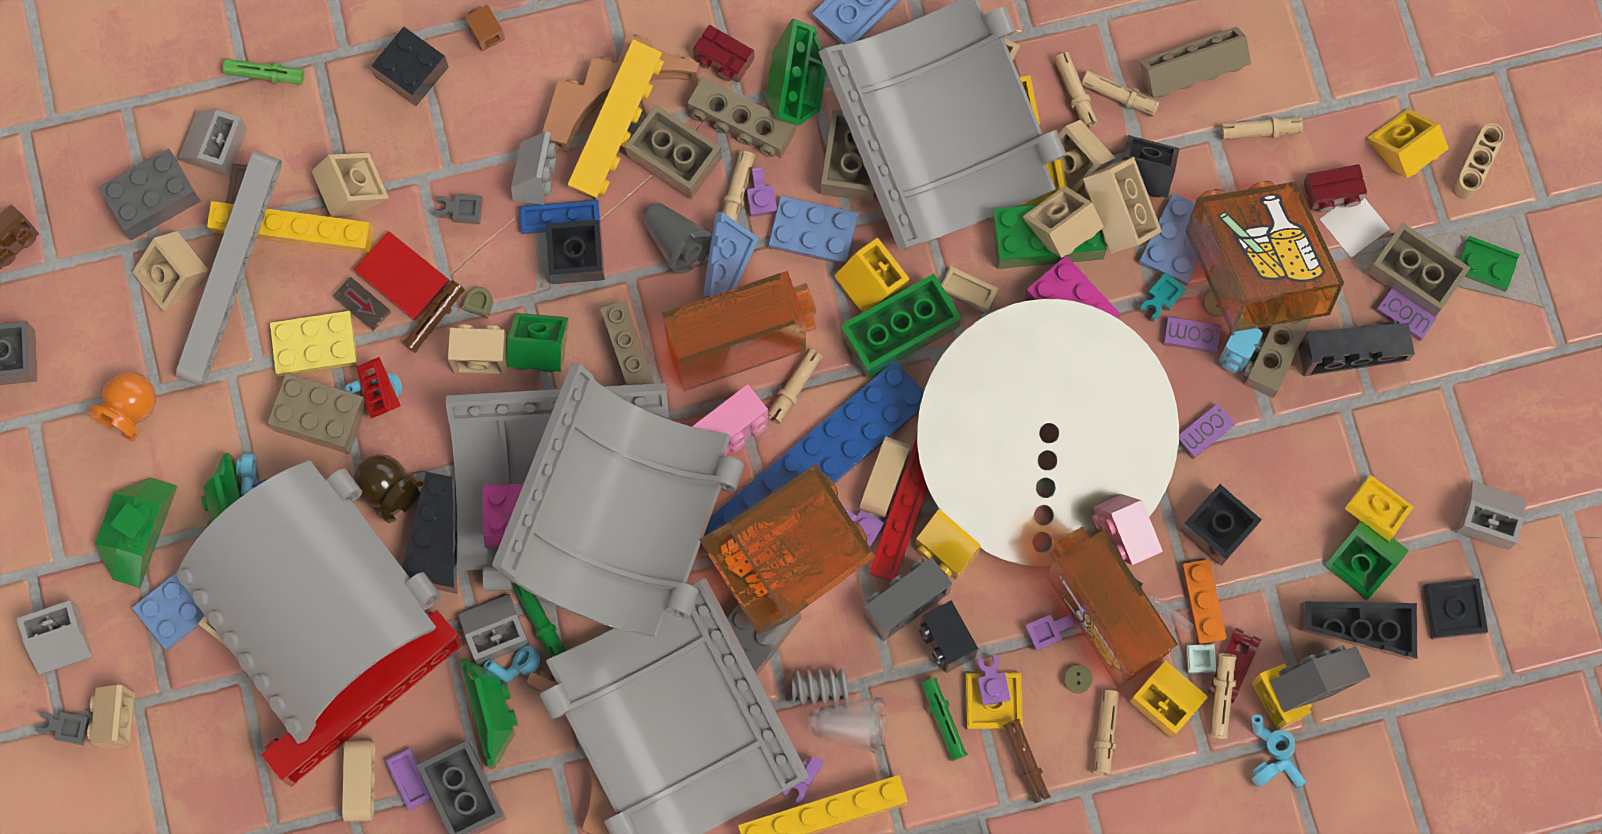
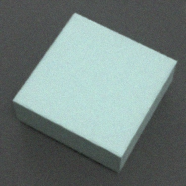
M1215 644L1186 646L1187 674L1216 673Z

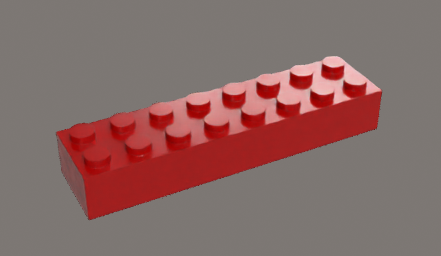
M438 610L434 613L431 611L426 613L436 626L434 631L424 634L391 652L352 681L320 714L315 721L317 725L306 741L298 744L290 733H286L280 739L275 738L264 747L266 751L261 756L283 782L291 787L294 786L340 748L346 740L351 739L464 645L459 635Z

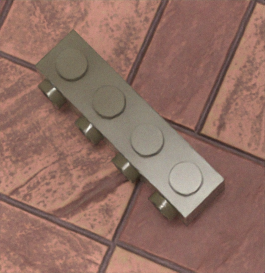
M1237 27L1144 58L1139 60L1144 88L1155 98L1167 96L1170 92L1178 89L1190 88L1195 83L1204 80L1216 79L1219 75L1227 72L1239 71L1244 66L1250 65L1251 60L1246 35Z

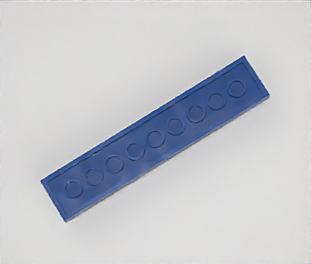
M897 361L889 365L710 517L700 546L720 569L728 575L729 573L723 566L717 551V546L720 542L755 518L769 522L784 513L786 507L793 508L799 515L883 443L885 436L891 437L918 414L924 391Z

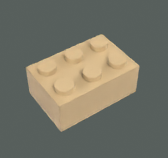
M1134 157L1106 166L1083 178L1085 191L1090 197L1104 226L1102 228L1104 241L1109 247L1111 254L1138 246L1162 232Z

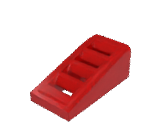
M380 357L356 366L366 408L371 419L401 406ZM374 368L375 373L369 375L367 370ZM377 378L378 384L373 385L371 380ZM380 389L381 394L377 395L375 390Z

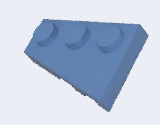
M716 212L703 292V296L710 301L735 293L759 237L723 212Z

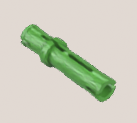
M226 58L223 64L224 75L271 80L275 84L287 82L302 85L304 81L303 68L285 67L281 63L270 65Z

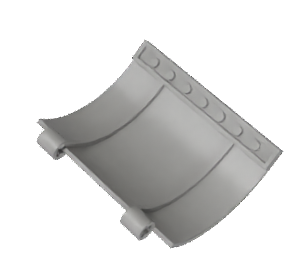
M957 0L937 11L886 32L849 44L826 47L819 51L823 66L826 69L833 91L837 96L899 251L993 217V212L996 208L1017 207L1056 189L1046 164L1065 157L1066 152L1057 130L1043 135L1004 41V38L1016 32L1006 6L984 14L979 0Z
M571 363L498 551L495 554L492 566L522 588L562 609L617 629L657 637L666 612L679 618H690L699 590L686 584L720 490L726 492L736 491L745 464L736 458L724 456L731 437L728 433L691 427L648 412L620 398L594 380L595 377L581 364Z
M666 383L605 387L629 403L669 419ZM561 389L446 396V409L451 429L456 481L457 571L483 569L484 591L513 590V581L492 566L498 548H485L483 485L524 484Z
M310 460L291 467L264 481L224 510L197 538L175 574L179 582L191 595L195 604L199 606L207 617L210 625L220 635L226 647L230 649L238 660L241 668L246 671L254 682L257 690L267 700L273 712L277 714L285 725L288 733L293 736L298 744L308 739L317 725L315 721L320 714L358 676L401 646L435 630L436 626L424 610L433 606L441 597L439 591L424 572L409 578L353 504L361 496L362 490L348 471L340 469L325 481Z
M706 578L691 585L697 588L699 593L690 618H679L666 612L657 637L614 628L590 641L546 660L558 685L544 691L539 696L552 720L566 715L617 814L604 821L610 834H704L810 778Z

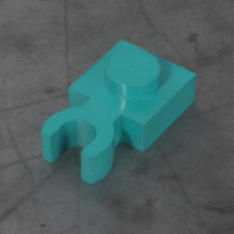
M1165 272L1148 293L1153 299L1145 301L1141 306L1140 312L1143 313L1146 308H1153L1155 314H1153L1151 321H1156L1161 314L1162 306L1169 311L1185 293L1186 288Z

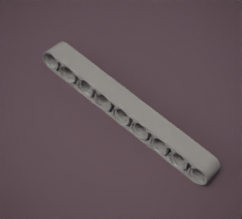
M254 151L249 160L176 370V377L200 386H203L208 379L281 170L282 161L280 159Z

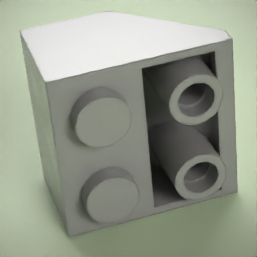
M219 110L197 111L178 159L229 175L247 127L241 117Z
M544 132L521 142L511 186L513 201L544 205L546 195H551L553 180H550L551 173L556 172L557 157H555L556 143H552L551 132Z
M1472 481L1457 533L1510 550L1517 544L1524 522L1525 498Z
M510 594L458 614L468 645L478 666L484 664L488 659L494 660L530 645Z
M69 600L17 618L24 646L39 675L93 658L79 607Z

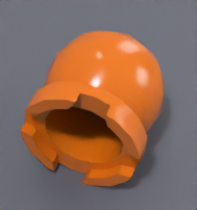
M123 372L114 375L105 384L101 394L102 404L93 403L87 413L106 428L111 430L115 426L123 432L122 437L135 441L140 433V430L136 428V424L145 421L152 414L157 401L155 388L144 375L137 372Z

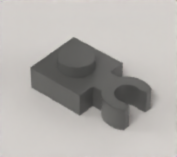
M455 194V201H450L445 196L436 197L437 203L446 205L444 210H435L436 217L446 218L449 215H453V222L480 224L483 204L482 196Z
M60 712L59 720H57L49 713H40L41 718L49 720V726L44 729L37 727V732L43 735H50L55 732L54 740L84 746L90 722L89 717Z

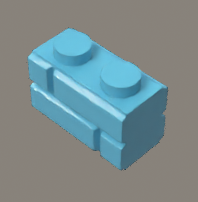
M1238 321L1219 358L1222 367L1232 373L1243 372L1263 334L1261 330L1243 321Z

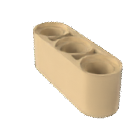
M1493 123L1485 125L1475 138L1453 186L1454 192L1458 197L1470 199L1474 197L1482 186L1504 139V131L1499 125ZM1484 135L1491 136L1495 143L1486 141ZM1473 158H1480L1484 165H1478ZM1463 180L1472 182L1474 188L1465 186Z
M885 436L859 509L886 517L911 449L910 444Z
M346 740L344 743L343 820L373 821L374 740Z

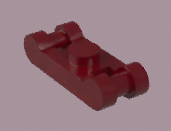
M1235 628L1224 652L1236 656L1233 678L1236 680V686L1232 688L1231 703H1234L1261 642L1260 638L1256 636L1251 638L1243 634L1244 631ZM1238 644L1247 647L1245 655L1236 651ZM1217 670L1208 689V692L1215 695L1216 688L1213 680L1217 677Z

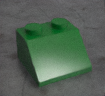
M515 313L507 338V367H513L518 370L536 369L548 373L561 372L565 358L569 317Z
M1361 521L1325 565L1366 599H1369L1398 566L1409 550L1394 538L1387 541Z

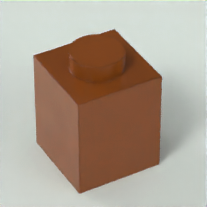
M488 4L484 7L479 6L472 9L465 16L467 26L482 52L505 40L503 30Z

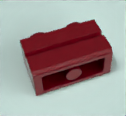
M712 25L707 26L702 37L693 48L695 61L701 67L706 69L712 67L718 71L717 74L722 79L729 82L731 80L740 82L755 58L752 48Z
M1359 164L1309 173L1304 180L1311 210L1319 209L1320 212H1328L1335 209V206L1345 204V207H1354L1361 204V201H1363L1367 194Z

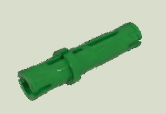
M517 584L513 590L534 625L536 637L538 640L541 639L550 658L566 652V648L556 633L557 628L555 624H551L537 596Z
M937 677L921 683L920 685L930 705L928 707L929 713L934 715L951 761L967 756L968 754L965 751L948 708L950 706L949 701L944 699Z

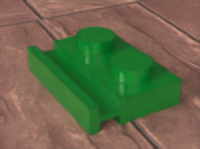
M1469 236L1460 257V261L1470 267L1464 277L1506 292L1520 254Z

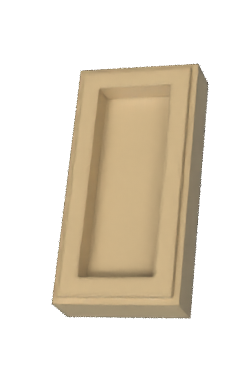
M950 266L941 284L949 297L984 313H988L999 288Z

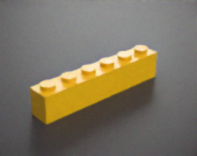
M634 39L632 40L567 187L596 200L599 194L604 196L610 181L606 180V177L610 170L615 172L621 157L617 156L620 146L625 148L632 133L628 132V128L631 122L637 123L643 110L638 106L642 98L648 99L653 85L649 83L653 74L658 76L664 61L660 59L662 52Z
M211 201L207 228L215 234L224 235L234 204ZM267 209L257 239L368 254L372 248L375 228L369 222Z
M900 775L756 819L738 825L740 834H817L906 806L908 800Z

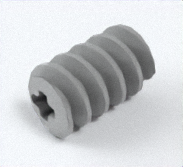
M817 669L815 677L812 676L810 670H806L803 678L799 670H795L792 677V705H794L796 697H799L802 705H805L807 697H810L812 704H816L819 696H821L824 704L828 703L830 696H832L835 704H838L840 696H843L845 702L848 703V678L844 670L839 669L836 677L832 669H828L826 677L823 676L821 669Z

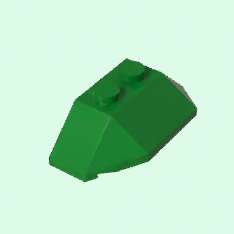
M791 19L772 52L765 100L776 119L799 126L820 111L826 69L819 54V51L823 48L816 36L818 34L816 27L796 19Z
M229 452L222 455L203 486L205 495L201 496V501L205 512L209 511L211 521L207 522V526L242 497L235 460Z
M149 478L113 493L95 541V546L114 581L141 588L178 487L177 485ZM127 502L151 519L135 541H132L110 525Z
M466 658L459 659L488 768L491 770L497 767L515 735L514 726L518 725L514 709L509 710L507 700L511 699L507 683L502 684L501 679L495 674Z

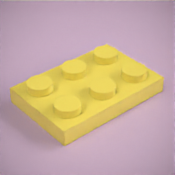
M350 311L270 323L275 371L278 377L285 376L286 373L292 375L358 365L352 314Z

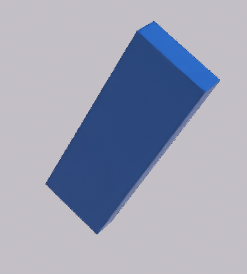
M599 200L519 206L522 234L546 232V224L600 220Z

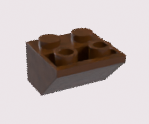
M12 204L0 214V269L10 265L15 260L16 255L23 248L31 246L39 235V232L27 218Z

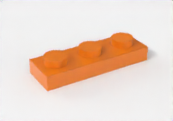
M1210 559L1182 564L1198 645L1226 641L1227 638Z

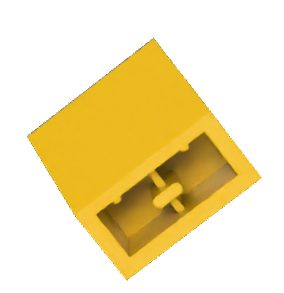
M876 238L856 252L834 275V278L861 313L907 289L910 281L909 277L879 238Z
M1165 660L1135 694L1130 703L1170 738H1173L1208 696Z

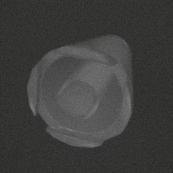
M873 697L815 708L814 713L809 714V730H813L814 736L872 753H881V749L878 746H884L887 722L886 715L881 714V707H886L884 698Z

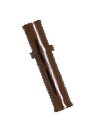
M451 280L441 295L433 299V305L402 343L416 353L446 314L449 315L451 313V307L460 295L464 293L465 289L454 280Z
M1020 719L1012 721L1016 730L1015 733L1010 722L1004 724L1003 727L1023 772L1021 775L1022 780H1026L1033 802H1041L1038 789H1040L1044 800L1050 798L1051 796L1041 776L1043 773L1042 768L1037 766Z

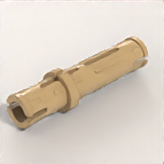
M1069 52L1064 53L1065 57L1061 53L1053 60L1070 96L1071 108L1076 111L1079 120L1091 128L1098 123L1090 105L1091 98L1089 95H1086Z
M1090 70L1086 72L1082 81L1083 87L1126 104V107L1129 109L1135 108L1154 117L1160 104L1159 100L1140 93L1136 88H1127Z
M1271 117V120L1222 123V139L1260 136L1279 138V135L1302 134V117L1287 119Z
M748 151L739 152L728 194L723 199V213L736 222L740 209L744 206V193L755 160V155Z
M807 349L806 354L785 387L779 389L777 393L778 398L768 411V418L770 420L778 411L773 422L781 424L791 405L796 404L798 401L796 397L823 358L820 353H817L811 361L810 359L814 355L815 350Z
M1219 653L1217 677L1213 680L1216 688L1210 736L1218 739H1227L1232 688L1236 686V680L1233 679L1236 656L1229 653Z
M1114 690L1101 691L1098 736L1093 747L1096 749L1093 773L1097 775H1111L1113 751L1116 750L1114 734L1119 692Z

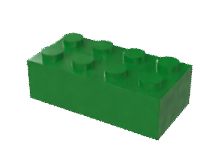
M1038 205L994 209L992 222L998 269L1057 264L1063 259L1047 249L1023 218L1025 214ZM1102 229L1093 238L1086 240L1076 247L1072 253L1065 256L1072 262L1104 260L1107 248Z
M932 274L841 325V335L868 379L886 369L892 363L904 359L960 327L962 318L936 275Z

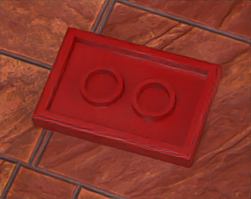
M390 231L381 238L354 269L358 276L414 321L450 282L445 275Z

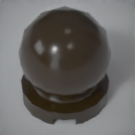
M376 454L366 458L357 466L353 476L354 481L362 490V494L359 497L361 501L371 507L379 508L378 515L388 524L396 521L394 516L401 510L406 513L413 506L421 493L418 487L423 485V482L414 474L407 476L405 468L398 460L385 454Z

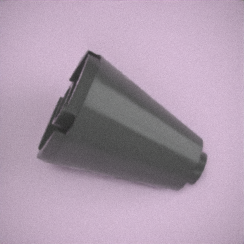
M662 203L651 204L645 209L643 223L668 265L676 274H684L693 270L694 268L691 265L697 260L701 263L710 253L712 234L707 229Z

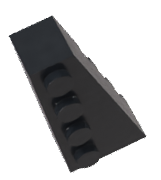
M1392 321L1377 326L1365 325L1353 328L1307 331L1298 347L1304 377L1410 361L1415 354L1409 323L1400 324L1399 321Z
M431 472L425 473L402 568L409 578L424 572L437 590L458 594L456 482L451 476Z
M1312 601L1300 603V631L1409 660L1418 659L1417 603Z

